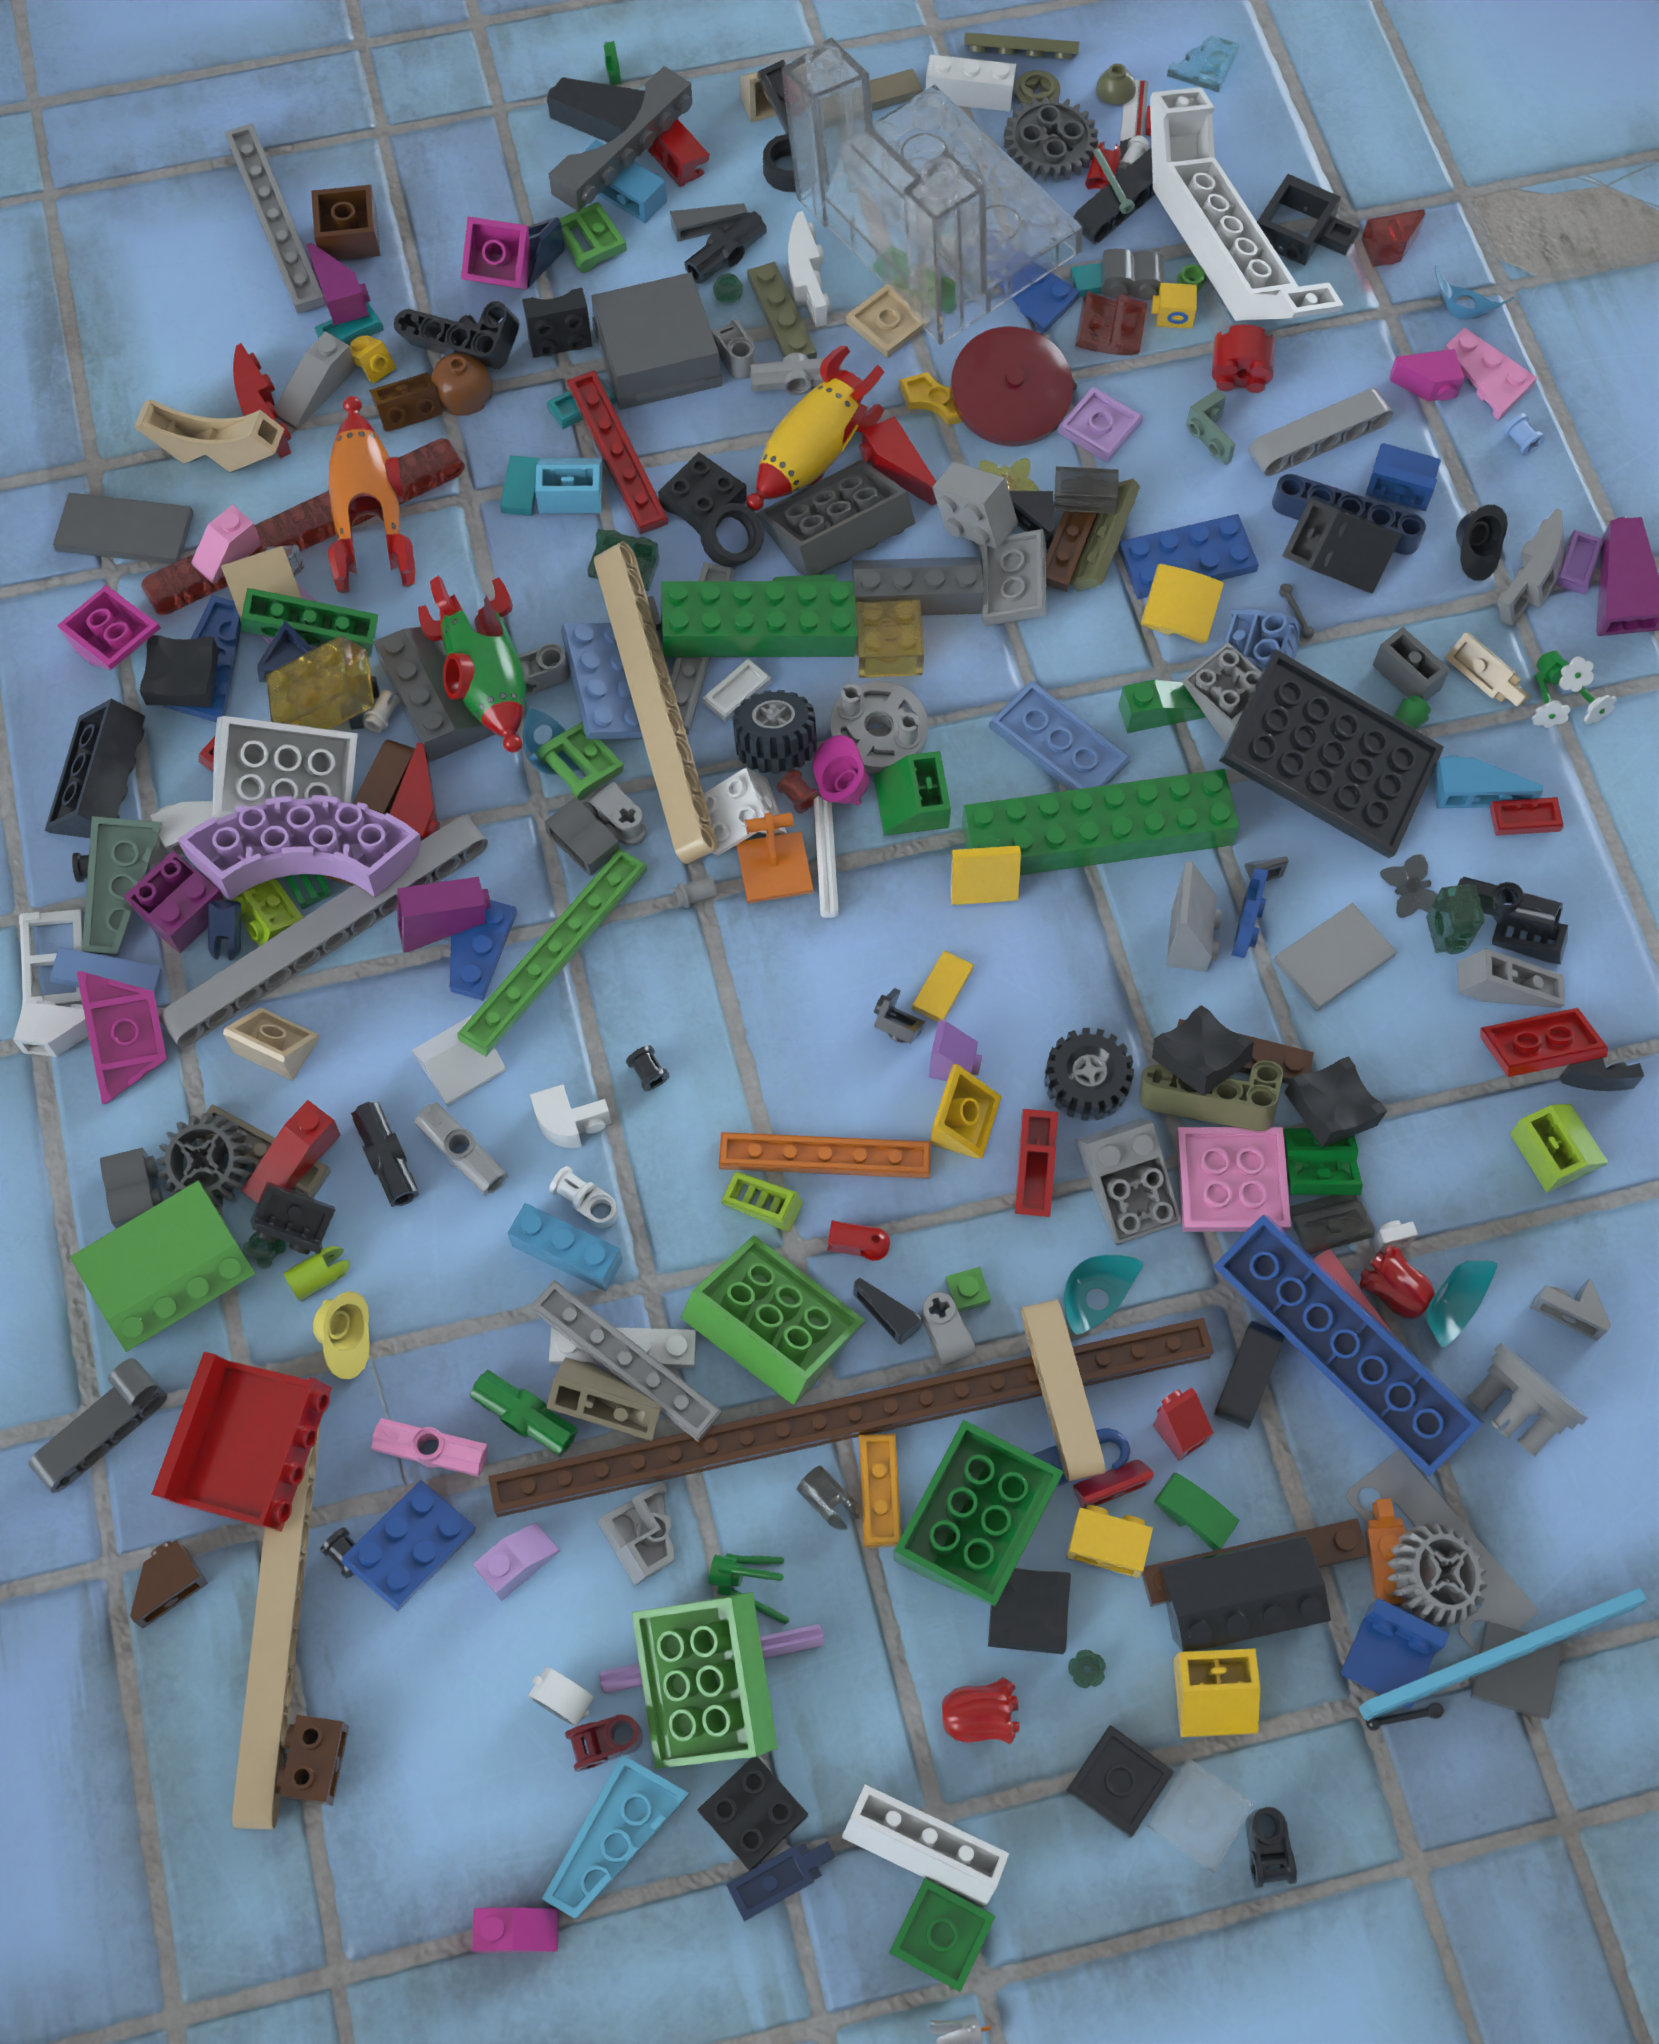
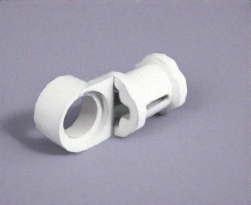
M569 1166L561 1168L554 1176L549 1186V1192L553 1195L560 1194L573 1203L572 1207L587 1217L588 1222L593 1227L605 1229L615 1223L618 1217V1210L615 1200L592 1182L586 1183L575 1176ZM599 1203H606L611 1207V1212L606 1218L598 1219L591 1214L593 1207Z

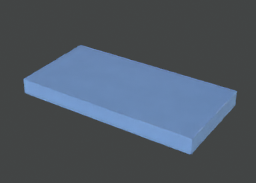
M1032 680L989 721L990 729L1068 790L1108 785L1130 763L1131 756Z

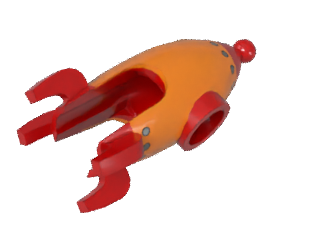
M348 396L343 401V408L348 413V416L345 417L337 432L329 460L328 473L330 505L338 538L328 549L334 583L338 592L343 594L350 592L349 572L357 574L352 525L361 516L374 515L384 522L390 569L392 571L398 567L402 585L410 587L415 582V560L411 540L400 534L399 503L404 502L398 457L389 456L372 426L363 416L359 415V411L362 408L361 400L356 396Z

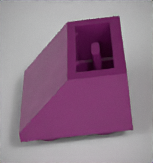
M174 851L170 852L123 896L155 933L179 953L184 951L208 928V903L214 900H225L220 889Z

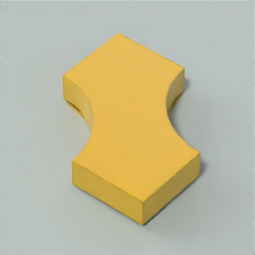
M929 372L899 380V389L908 410L925 409L939 415L946 422L947 426L963 422L954 408L950 387L936 382Z

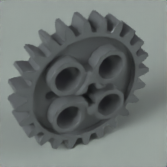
M1043 96L1042 103H1039L1035 98H1032L1031 106L1024 102L1021 103V110H1013V115L1008 117L1007 126L1004 130V148L1007 149V158H1013L1014 167L1022 164V174L1029 170L1032 171V179H1035L1038 174L1042 175L1043 182H1046L1049 176H1053L1055 182H1058L1060 175L1070 180L1071 171L1079 176L1082 167L1086 169L1089 167V162L1094 155L1093 151L1098 146L1099 140L1097 139L1098 129H1094L1095 120H1088L1089 112L1079 113L1080 104L1070 107V99H1066L1063 104L1059 103L1058 96H1055L1053 102H1049L1047 96Z

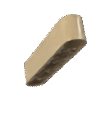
M1058 1299L1021 1307L1023 1326L1065 1477L1070 1482L1105 1473L1104 1458L1061 1305Z

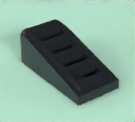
M1497 923L1492 938V945L1545 962L1561 965L1568 940L1567 924L1558 923L1556 930L1550 932L1517 923L1511 925V927H1514L1512 937H1506L1508 926ZM1522 930L1528 932L1526 940L1520 939ZM1535 935L1541 936L1540 942H1534ZM1549 939L1555 941L1554 945L1548 944Z
M860 1277L854 1282L853 1295L897 1344L902 1345L921 1328L923 1318Z

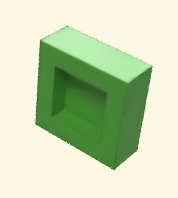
M980 1267L946 1276L945 1282L949 1294L954 1300L959 1313L990 1304L991 1299Z

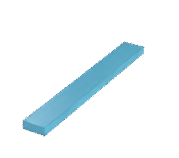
M1641 1587L1365 1701L1358 1708L1364 1720H1372L1631 1612L1646 1603L1647 1599Z

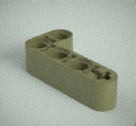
M1269 1060L1259 1061L1252 1067L1249 1082L1228 1078L1206 1095H1202L1162 1065H1151L1142 1072L1139 1102L1144 1108L1155 1112L1253 1131H1266L1274 1124L1283 1069L1276 1062Z

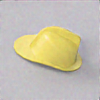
M347 1291L339 1294L334 1299L324 1300L322 1306L318 1308L314 1315L312 1323L313 1333L317 1341L323 1345L326 1365L330 1372L339 1379H352L358 1376L365 1368L369 1358L368 1305L364 1297L357 1292Z

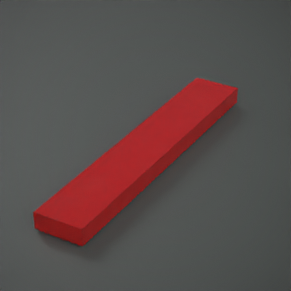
M596 370L567 380V387L603 457L604 463L639 534L641 535L667 525L668 517Z

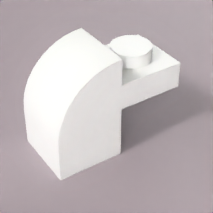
M563 1084L530 1094L540 1130L555 1145L565 1148L581 1147L580 1133H596L603 1130L606 1125L611 1124L605 1099L571 1109Z

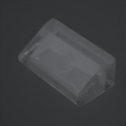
M1205 283L1198 291L1197 308L1213 338L1220 331H1222V335L1230 332V327L1248 325L1246 320L1235 321L1212 284Z

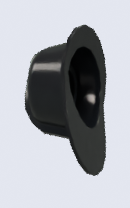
M1487 504L1476 511H1471L1460 520L1456 529V541L1461 548L1460 562L1462 570L1468 578L1474 581H1483L1489 578L1496 570L1500 560L1508 522L1504 510L1495 504Z

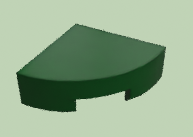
M604 42L605 65L611 85L621 84L615 42Z

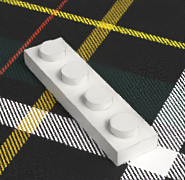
M551 1327L550 1365H561L565 1357L593 1366H601ZM617 1328L666 1368L695 1369L696 1330Z

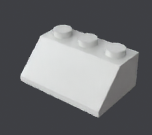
M930 54L926 75L925 102L1010 112L1017 64Z

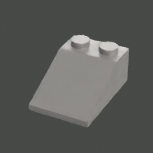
M1191 861L1185 862L1172 904L1166 967L1207 972L1210 960L1217 959L1219 940H1213L1214 930H1219L1221 910L1216 909L1217 896Z

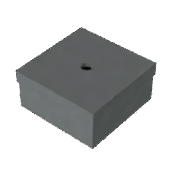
M691 272L591 295L594 316L592 317L593 328L619 410L722 386L719 352Z

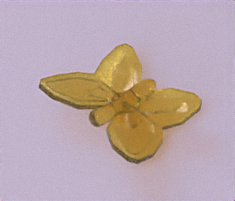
M1028 458L1014 462L1009 469L1006 465L1000 468L995 463L987 460H981L979 463V470L1005 477L1009 491H1039L1036 484L1028 479L1030 473V460Z

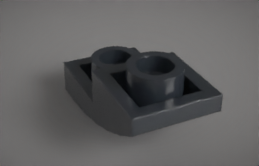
M1603 1058L1568 1065L1560 1075V1080L1563 1084L1586 1090L1621 1091L1634 1089L1644 1077V1073L1640 1063L1627 1066L1625 1062H1621L1606 1068Z

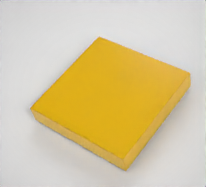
M1020 846L952 850L951 904L1018 901L1021 864Z

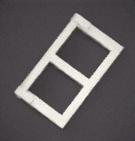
M81 909L45 913L33 912L19 915L23 989L22 1006L23 1002L37 1003L39 1000L50 1001L57 1006L82 1004L79 987H76V992L33 996L32 967L53 965L57 953L31 956L30 927L73 923L74 950L82 951L83 920Z

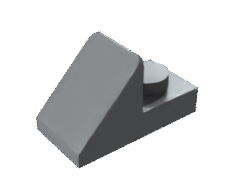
M1588 1279L1580 1287L1575 1300L1570 1298V1294L1565 1290L1545 1285L1535 1296L1531 1305V1309L1596 1341L1608 1332L1610 1322L1591 1279Z

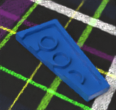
M985 230L981 237L968 247L967 256L990 280H994L1001 287V292L1008 299L1011 298L1020 307L1019 311L1036 324V329L1042 335L1080 297L1078 289L988 230Z
M212 595L191 639L202 636L214 637L219 649L211 707H163L213 722H217L218 717L225 716L242 626L234 601Z

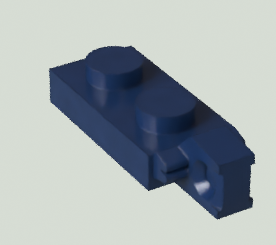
M828 1841L811 1851L806 1843L798 1847L795 1845L727 1883L726 1886L743 1921L746 1922L815 1883L814 1880L822 1876L818 1867L835 1858V1854Z

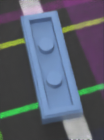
M59 947L50 974V980L53 983L79 987L76 972L84 971L132 986L152 990L154 995H156L162 968L157 965Z

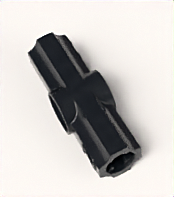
M755 211L752 213L748 212L726 230L723 227H719L710 234L706 245L684 262L686 271L692 273L697 284L705 282L725 265L734 267L741 261L745 250L767 233L766 225L761 216Z
M1468 877L1460 878L1453 899L1455 906L1491 915L1501 925L1511 926L1521 923L1550 932L1556 930L1563 910V903L1524 893L1522 888L1515 883L1505 882L1494 885Z
M379 1101L366 1102L357 1106V1109L351 1113L352 1120L364 1143L362 1148L374 1175H378L391 1207L403 1206L412 1202L419 1195L418 1188L405 1163L407 1158L396 1133H392Z

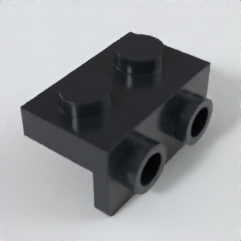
M267 1181L250 1222L252 1229L256 1230L255 1234L266 1241L276 1242L277 1239L290 1243L289 1247L299 1253L309 1255L310 1251L320 1254L323 1248L321 1242L334 1215L335 1207Z

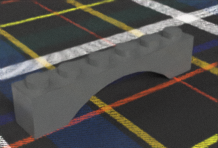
M663 66L645 83V96L642 107L635 120L623 133L599 148L568 155L549 173L551 195L578 212L584 206L593 202L596 195L602 189L612 184L620 172L626 167L631 166L639 154L645 149L650 148L657 137L664 131L669 130L675 120L689 111L693 102L691 82Z

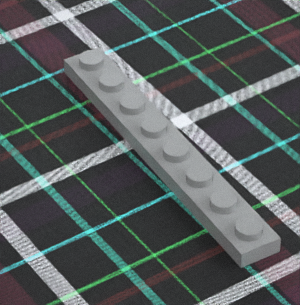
M253 124L225 131L227 142L296 313L326 305Z

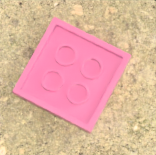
M1178 1127L1176 1138L1182 1232H1246L1263 1214L1269 1215L1285 1232H1289L1291 1219L1283 1127H1271L1266 1131H1253L1237 1127Z

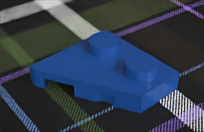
M1255 868L1242 904L1231 954L1233 956L1245 958L1248 948H1255L1260 928L1254 926L1256 918H1262L1266 899L1262 898L1268 875L1267 870Z

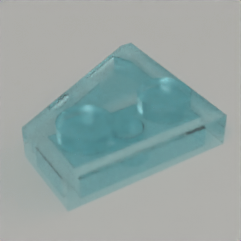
M1212 35L1203 41L1201 46L1187 52L1184 60L1178 64L1171 63L1168 67L1167 76L1219 93L1237 54L1239 44Z

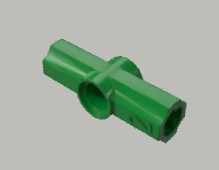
M488 1369L479 1376L469 1394L470 1398L475 1402H478L485 1409L499 1416L501 1422L512 1431L525 1438L527 1436L531 1437L559 1457L567 1452L578 1433V1429L573 1424L547 1409V1405L537 1396L523 1388L518 1390Z

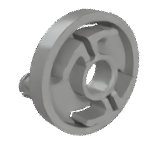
M881 681L860 685L850 683L843 686L844 690L841 689V697L836 702L831 713L830 738L836 735L849 737V734L858 743L856 745L868 774L875 775L907 755L922 753L927 741L928 718L922 703L912 692L897 684ZM903 703L909 706L913 713ZM882 723L888 726L891 732L885 736L877 737L868 733L867 728L872 724ZM875 753H882V754L894 753V756H893L892 754H890V755H879V754H875Z

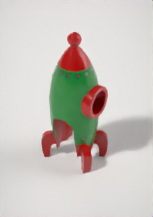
M436 576L430 581L434 601L440 609V620L435 621L432 619L426 605L418 607L421 628L426 638L434 642L443 640L446 655L443 669L445 691L449 698L463 700L468 710L486 728L496 735L503 737V747L506 751L511 753L518 752L522 748V739L516 733L521 725L524 713L526 685L517 651L501 617L508 615L512 611L513 603L511 597L499 577L492 580L495 598L490 601L485 596L484 607L477 611L478 615L474 619L477 631L475 632L471 628L455 594L449 597L442 578Z

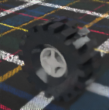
M1082 1028L1081 1035L1078 1036L1076 1031L1073 1030L1068 1032L1066 1040L1061 1037L1056 1042V1047H1052L1045 1069L1044 1084L1045 1087L1048 1086L1047 1095L1049 1099H1056L1055 1107L1058 1110H1061L1063 1107L1068 1109L1067 1116L1073 1118L1076 1112L1081 1114V1120L1088 1121L1090 1115H1094L1095 1120L1103 1119L1105 1112L1110 1116L1116 1112L1118 1105L1121 1107L1124 1104L1134 1077V1069H1131L1133 1059L1131 1055L1126 1056L1128 1048L1124 1043L1120 1046L1116 1045L1118 1037L1112 1033L1107 1039L1103 1037L1105 1030L1098 1028L1096 1035L1090 1034V1028Z

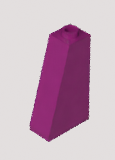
M1619 517L1611 520L1602 537L1604 542L1601 548L1597 636L1659 631V574L1642 517Z

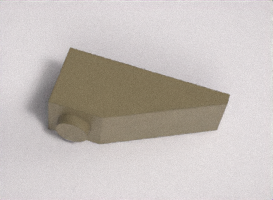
M565 1357L554 1376L547 1409L650 1441L654 1438L662 1407L605 1370Z

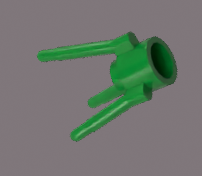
M729 1553L726 1556L714 1555L708 1583L718 1586L717 1594L729 1596L742 1594L733 1589V1586L740 1587L743 1576L782 1581L784 1576L781 1573L746 1568L744 1564H783L784 1558L739 1556ZM754 1600L757 1611L784 1624L789 1622L787 1616Z

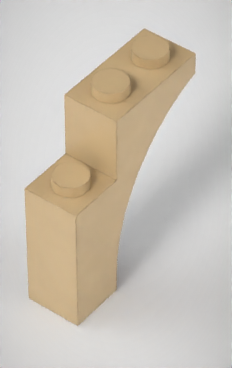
M152 399L144 402L134 426L135 429L183 464L207 455L229 472L274 455L284 431L282 426L261 410L237 418H207L169 408Z

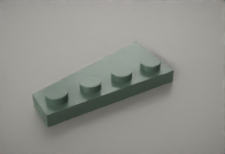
M92 816L83 952L119 954L134 910L123 896L145 877L162 822Z

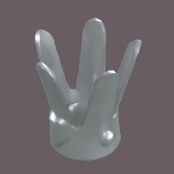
M976 2014L967 2015L961 2020H930L932 2026L929 2027V2031L932 2034H945L938 2037L936 2040L937 2044H984L981 2032L991 2029V2026L980 2028Z

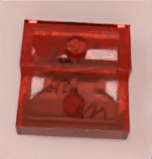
M1087 291L1082 302L1075 346L1114 355H1138L1141 347L1147 303L1119 294L1114 301Z

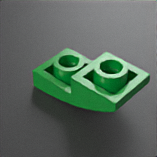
M1178 1473L1171 1475L1153 1501L1179 1527L1187 1525L1212 1550H1220L1240 1521L1211 1495Z

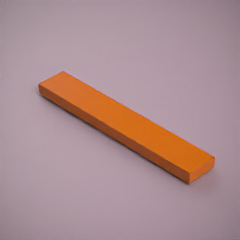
M721 1132L719 1169L929 1179L931 1141Z

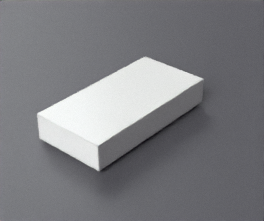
M748 658L703 697V704L727 723L735 715L736 707L741 706V702L744 699H751V695L760 694L771 684V677Z

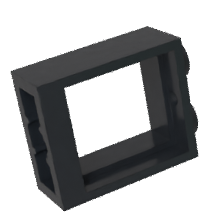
M1287 174L1257 223L1277 254L1305 266L1319 245L1322 234L1333 217H1336L1341 196ZM1282 204L1318 220L1308 237L1271 222Z

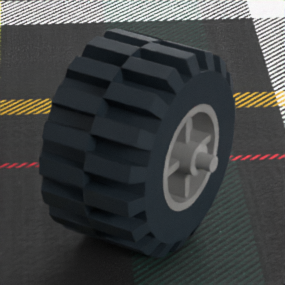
M768 690L762 694L756 693L751 695V699H744L741 702V706L736 707L735 715L733 716L736 753L739 756V760L743 764H747V767L751 770L759 769L760 773L765 774L767 772L780 774L782 771L788 773L794 771L793 768L795 767L801 768L805 765V761H810L814 757L813 753L817 750L815 712L812 704H809L805 697H798V694L794 692L786 693L785 690H777V692Z

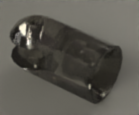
M821 1465L811 1470L799 1483L797 1491L833 1528L838 1530L848 1529L843 1520L833 1510L840 1502L855 1518H859L860 1510L857 1502Z

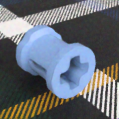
M1524 413L1513 418L1506 425L1503 433L1506 437H1512L1521 447L1520 452L1522 455H1528L1543 443L1545 435L1533 428L1528 422L1529 417Z

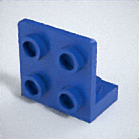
M1382 443L1365 495L1426 512L1436 486V476L1441 460Z
M1377 1598L1368 1606L1342 1667L1341 1675L1382 1695L1425 1677L1435 1653L1444 1648L1449 1633ZM1412 1702L1403 1707L1406 1709H1410L1414 1706L1415 1702Z

